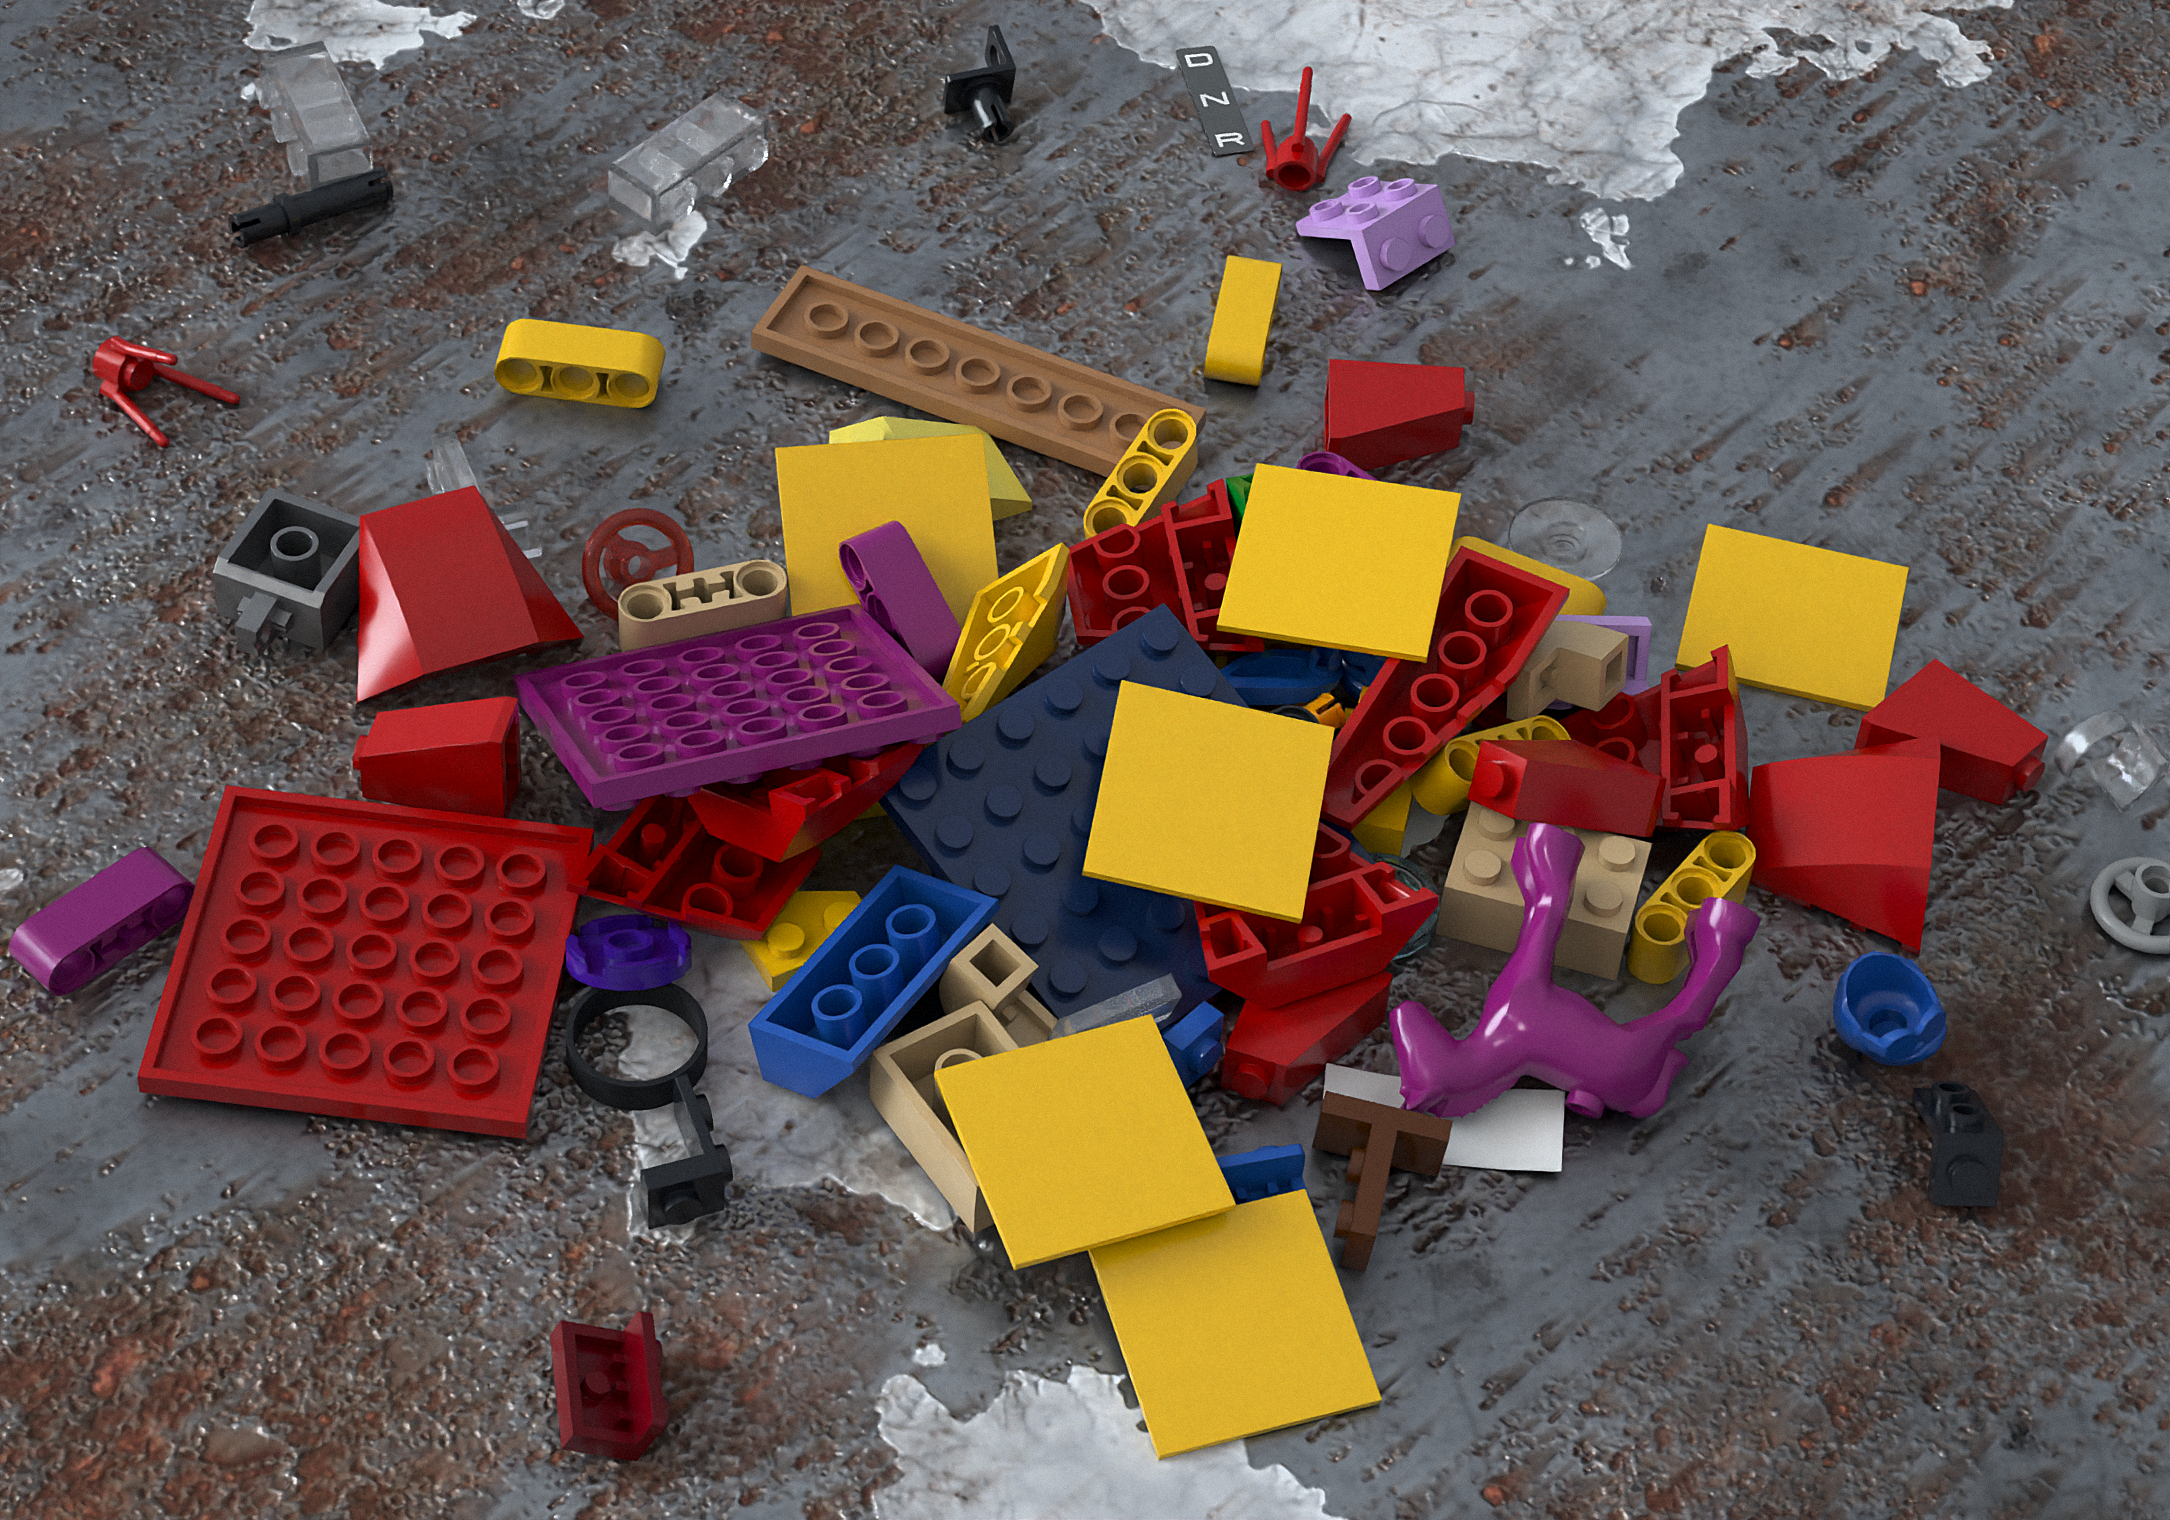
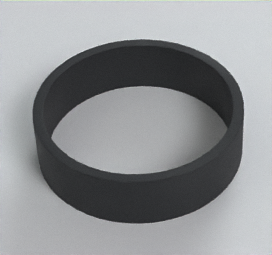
M672 982L660 987L633 991H615L594 987L576 1002L567 1019L566 1058L569 1072L577 1086L585 1094L597 1102L622 1110H650L673 1103V1077L687 1074L691 1086L694 1088L706 1068L708 1058V1027L705 1014L699 1003L690 993ZM630 1005L658 1007L677 1015L691 1027L699 1042L693 1055L680 1068L663 1077L646 1081L619 1080L596 1071L582 1059L575 1047V1043L581 1031L594 1018L609 1010Z

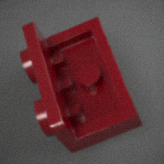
M638 1311L623 1331L561 1320L550 1334L561 1449L637 1462L653 1440L662 1435L669 1418V1402L662 1394L660 1378L662 1345L655 1336L653 1314Z

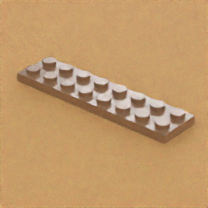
M805 265L799 267L751 331L752 349L953 422L977 426L989 435L1105 477L1110 476L1146 422L1156 412L1164 409H1178L1186 412L1192 417L1196 425L1197 437L1205 426L1207 412L1205 408ZM1168 441L1163 443L1161 447L1176 449L1183 444L1177 441ZM1148 485L1135 486V488L1146 492L1153 489Z

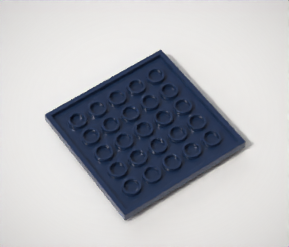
M1165 603L964 724L962 728L954 730L923 749L908 771L878 801L938 879L998 899L1000 909L982 928L980 933L993 923L1039 966L1025 990L1059 1020L1069 1035L1152 1014L1157 1028L1161 1032L1174 1023L1178 1024L1204 1000L1212 1004L1230 992L1209 981L1193 900L1082 875L1121 680L1250 708ZM1319 818V822L1351 841L1352 852L1371 864L1376 863L1350 830Z

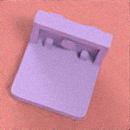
M1377 176L1358 179L1348 185L1349 192L1337 199H1328L1316 203L1309 209L1310 215L1296 223L1300 236L1350 239L1365 288L1370 290H1382L1456 245L1439 186L1434 184H1418L1411 178L1400 179L1394 182L1379 181Z

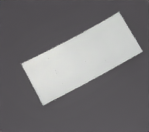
M1326 1063L1323 1100L1326 1091L1400 1108L1405 1099L1399 1093L1401 1077ZM1509 1089L1504 1091L1497 1099H1491L1489 1104L1483 1105L1475 1113L1471 1112L1463 1118H1442L1453 1121L1442 1165L1498 1170L1561 1172L1565 1091ZM1427 1112L1423 1113V1114H1425V1115H1429V1116H1434V1117H1435L1434 1114H1430V1113H1427Z

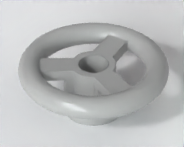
M2129 857L2115 861L2102 869L2094 879L2090 890L2091 909L2100 926L2113 939L2129 948L2151 954H2170V935H2150L2154 922L2161 921L2167 914H2170V862L2153 857ZM2113 884L2132 901L2131 907L2136 917L2131 928L2120 921L2110 907L2108 895Z

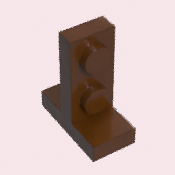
M1325 1092L1312 1147L1350 1156L1344 1184L1356 1187L1353 1201L1342 1199L1333 1237L1345 1240L1340 1266L1366 1272L1377 1235L1390 1166L1438 1177L1449 1143L1453 1121L1338 1093Z

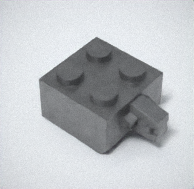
M272 487L267 490L218 555L213 570L217 613L237 620L235 624V634L238 637L236 642L237 650L259 657L278 635L323 651L359 602V517Z

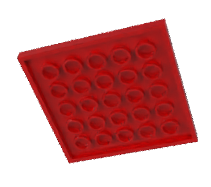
M226 785L137 1075L139 1092L526 1139L566 970V939L570 934L574 935L583 896L566 891L568 882L593 852L594 829Z

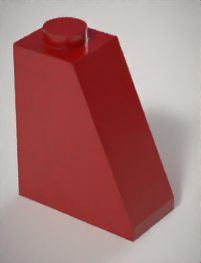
M1329 359L1324 396V451L1342 456L1361 470L1368 471L1459 447L1462 424L1472 425L1475 401L1474 391H1465L1464 368Z
M1935 658L1862 717L1854 749L1940 735L1941 761L1938 787L2001 806L2019 790L2024 793L2028 792L2041 778L2046 766L2041 759L2049 736Z
M504 696L377 712L368 736H359L353 754V770L361 773L362 797L415 808L508 818L522 782L518 698Z
M1482 740L1467 799L1512 819L1640 837H1652L1667 778L1577 740Z
M1382 971L1381 973L1269 1010L1246 999L1225 1048L1220 1087L1236 1091L1247 1098L1261 1099L1281 1106L1322 1073L1326 1068V1063L1333 1064L1383 1023L1387 1014L1393 974Z

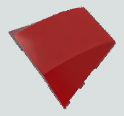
M1223 478L1206 485L1207 494L1179 507L1175 500L1161 505V515L1135 527L1122 523L1068 548L1070 555L1067 594L1078 644L1091 648L1165 603L1208 657L1246 652H1265L1262 637L1217 631V621L1237 544L1233 517Z
M475 485L359 517V631L357 632L358 684L356 685V704L412 689L417 683L526 653L528 656L585 638Z
M1728 644L1710 652L1713 660L1679 675L1676 667L1662 673L1661 684L1631 697L1624 692H1620L1599 712L1585 708L1557 721L1568 732L1571 740H1577L1667 778L1654 831H1735L1749 824L1748 734Z
M1940 735L1814 757L1771 762L1753 767L1748 805L1749 824L1746 825L1745 836L1751 840L1756 849V859L1749 884L1805 908L1811 909L1816 906L1849 920L1850 927L1864 933L1867 928L1901 942L1902 949L1919 956L1931 871L1941 761Z
M906 740L883 745L884 749L872 756L852 757L842 754L823 759V763L820 766L808 770L797 771L782 767L762 772V777L758 780L744 784H731L725 780L701 785L699 792L686 797L709 835L779 863L833 836L879 801L913 765L924 748V744H913Z
M664 794L643 798L606 846L601 843L598 844L568 882L566 891L624 906L651 918L667 923L671 921L680 927L699 933L741 941H761L821 860L823 852L817 846H814L778 863L709 835L686 796L668 797Z
M1319 822L1300 924L1193 900L1209 981L1269 1010L1381 973L1438 907L1439 896L1425 887H1422L1417 892L1395 879V868L1384 861L1375 864L1366 861L1351 851L1350 840Z

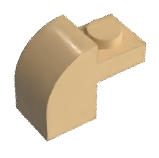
M1553 621L1518 679L1504 691L1507 693L1506 718L1520 721L1535 717L1555 699L1599 712L1625 687L1629 635L1590 623Z
M993 923L950 961L940 980L939 997L945 1015L951 1014L981 999L1020 1048L1069 1035L1059 1020L1025 990L1039 966Z

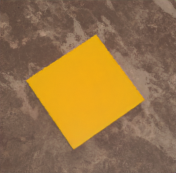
M983 433L775 448L791 616L857 603L863 608L841 566L839 545L844 540L895 520L899 521L909 533L961 630L963 629L976 592L999 579Z
M1257 463L1217 621V631L1426 663L1461 502V493Z
M1708 523L1675 667L1677 670L1686 672L1713 660L1710 654L1711 651L1728 644L1736 681L1739 684L1869 712L1881 703L1885 697L1909 567Z
M1121 680L1082 875L1300 924L1303 916L1335 727Z
M1152 1014L941 1068L934 1072L937 1085L1014 1270L1231 1211L1236 1207L1234 1198Z
M1306 1189L1239 1204L1231 1211L1088 1250L1158 1460L1381 1404L1380 1392Z

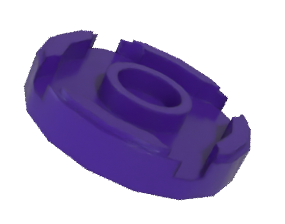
M613 915L594 919L580 927V936L576 937L570 934L566 939L567 972L577 981L595 988L633 991L660 987L683 977L692 966L690 935L678 924L671 921L668 922V930L662 927H655L654 918L647 917V915Z

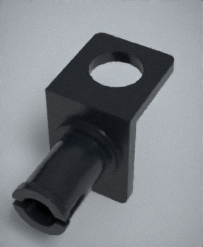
M998 24L989 26L985 49V61L988 67L948 75L945 79L942 109L945 114L972 110L979 126L981 137L988 143H994V136L991 132L992 128H994L999 142L1008 138L1014 131L1013 121L1009 118L1004 103L1011 102L1016 66Z

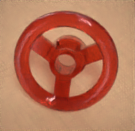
M649 508L622 510L602 521L589 537L584 548L581 563L582 580L590 600L605 616L619 622L618 602L612 599L605 591L599 574V562L604 547L607 549L603 560L604 571L613 583L623 586L622 592L631 585L650 581L656 570L677 564L675 576L694 572L693 550L683 529L666 514ZM630 526H648L664 534L672 545L653 551L640 542L623 539L617 532ZM638 555L641 562L640 568L637 573L631 575L628 570L629 562Z

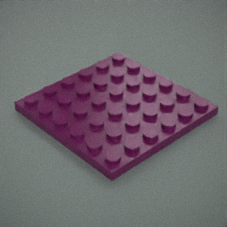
M858 603L512 675L515 695L521 706L594 809L602 807V809L607 811L630 809L639 804V799L664 794L668 797L690 796L699 792L701 785L723 780L731 784L753 782L762 777V772L782 767L797 771L808 770L820 766L824 758L847 754L852 757L872 756L880 753L884 749L883 745L907 740L913 744L931 743L940 740L944 736L943 732L962 728L959 704Z

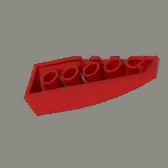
M1461 546L1446 568L1427 662L1388 657L1332 743L1320 818L1351 831L1518 679L1567 601L1570 589Z

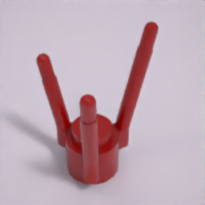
M1306 66L1302 72L1294 134L1287 137L1277 148L1270 121L1263 120L1261 122L1262 138L1267 157L1266 176L1274 178L1280 187L1289 191L1299 192L1307 190L1314 182L1318 184L1324 182L1326 167L1352 120L1350 114L1345 113L1342 115L1319 155L1313 141L1305 136L1313 78V69L1309 66Z
M115 335L100 345L93 359L92 369L94 375L103 380L99 392L114 400L160 447H167L170 442L169 439L125 394V392L132 390L140 391L150 383L153 375L230 404L236 405L240 402V396L234 392L160 364L176 365L178 362L176 355L134 344Z

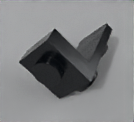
M687 1074L673 1077L674 1116L690 1158L640 1170L641 1211L648 1230L669 1224L682 1225L693 1221L697 1217L724 1211V1183L733 1181L732 1165L726 1146L723 1143L714 1145L710 1132L714 1129V1124L707 1097L704 1093L694 1094Z
M1938 1081L1932 1084V1088H1914L1912 1102L1933 1135L1927 1193L1932 1205L1997 1207L2004 1133L1977 1092L1968 1085L1956 1081Z

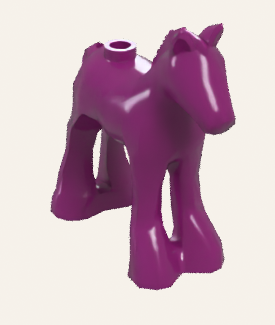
M1537 822L1529 824L1526 837H1517L1510 862L1511 869L1525 901L1524 920L1512 954L1487 992L1482 1014L1476 1028L1464 1040H1456L1422 1003L1404 1000L1389 1013L1390 1030L1401 1076L1399 1093L1405 1099L1400 1109L1421 1114L1427 1112L1434 1114L1438 1118H1463L1471 1112L1475 1113L1483 1105L1489 1104L1491 1099H1497L1504 1091H1508L1514 1086L1521 1076L1528 1075L1569 1093L1565 1106L1578 1114L1590 1118H1601L1604 1109L1627 1113L1634 1118L1654 1116L1665 1107L1671 1083L1684 1068L1691 1064L1686 1054L1678 1050L1674 1045L1677 1042L1690 1039L1694 1032L1703 1030L1719 995L1739 971L1745 947L1753 940L1761 923V918L1751 909L1733 901L1716 897L1705 898L1701 908L1690 910L1687 916L1684 936L1690 967L1679 993L1663 1009L1620 1025L1602 1013L1581 994L1554 984L1552 973L1555 950L1571 908L1577 870L1585 850V845L1578 836L1556 826Z

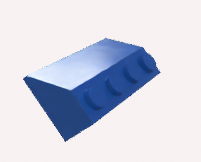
M895 864L748 1024L762 1079L815 1099L854 1073L948 968L950 961L973 940L1000 909L998 899Z

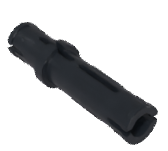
M378 166L373 168V170L297 195L290 196L287 193H282L274 196L272 203L229 215V229L231 234L240 231L241 236L235 237L234 241L241 249L280 234L289 238L298 235L302 227L377 202L391 200L394 196L392 182L388 180L381 183V179L387 177L388 173L384 167Z

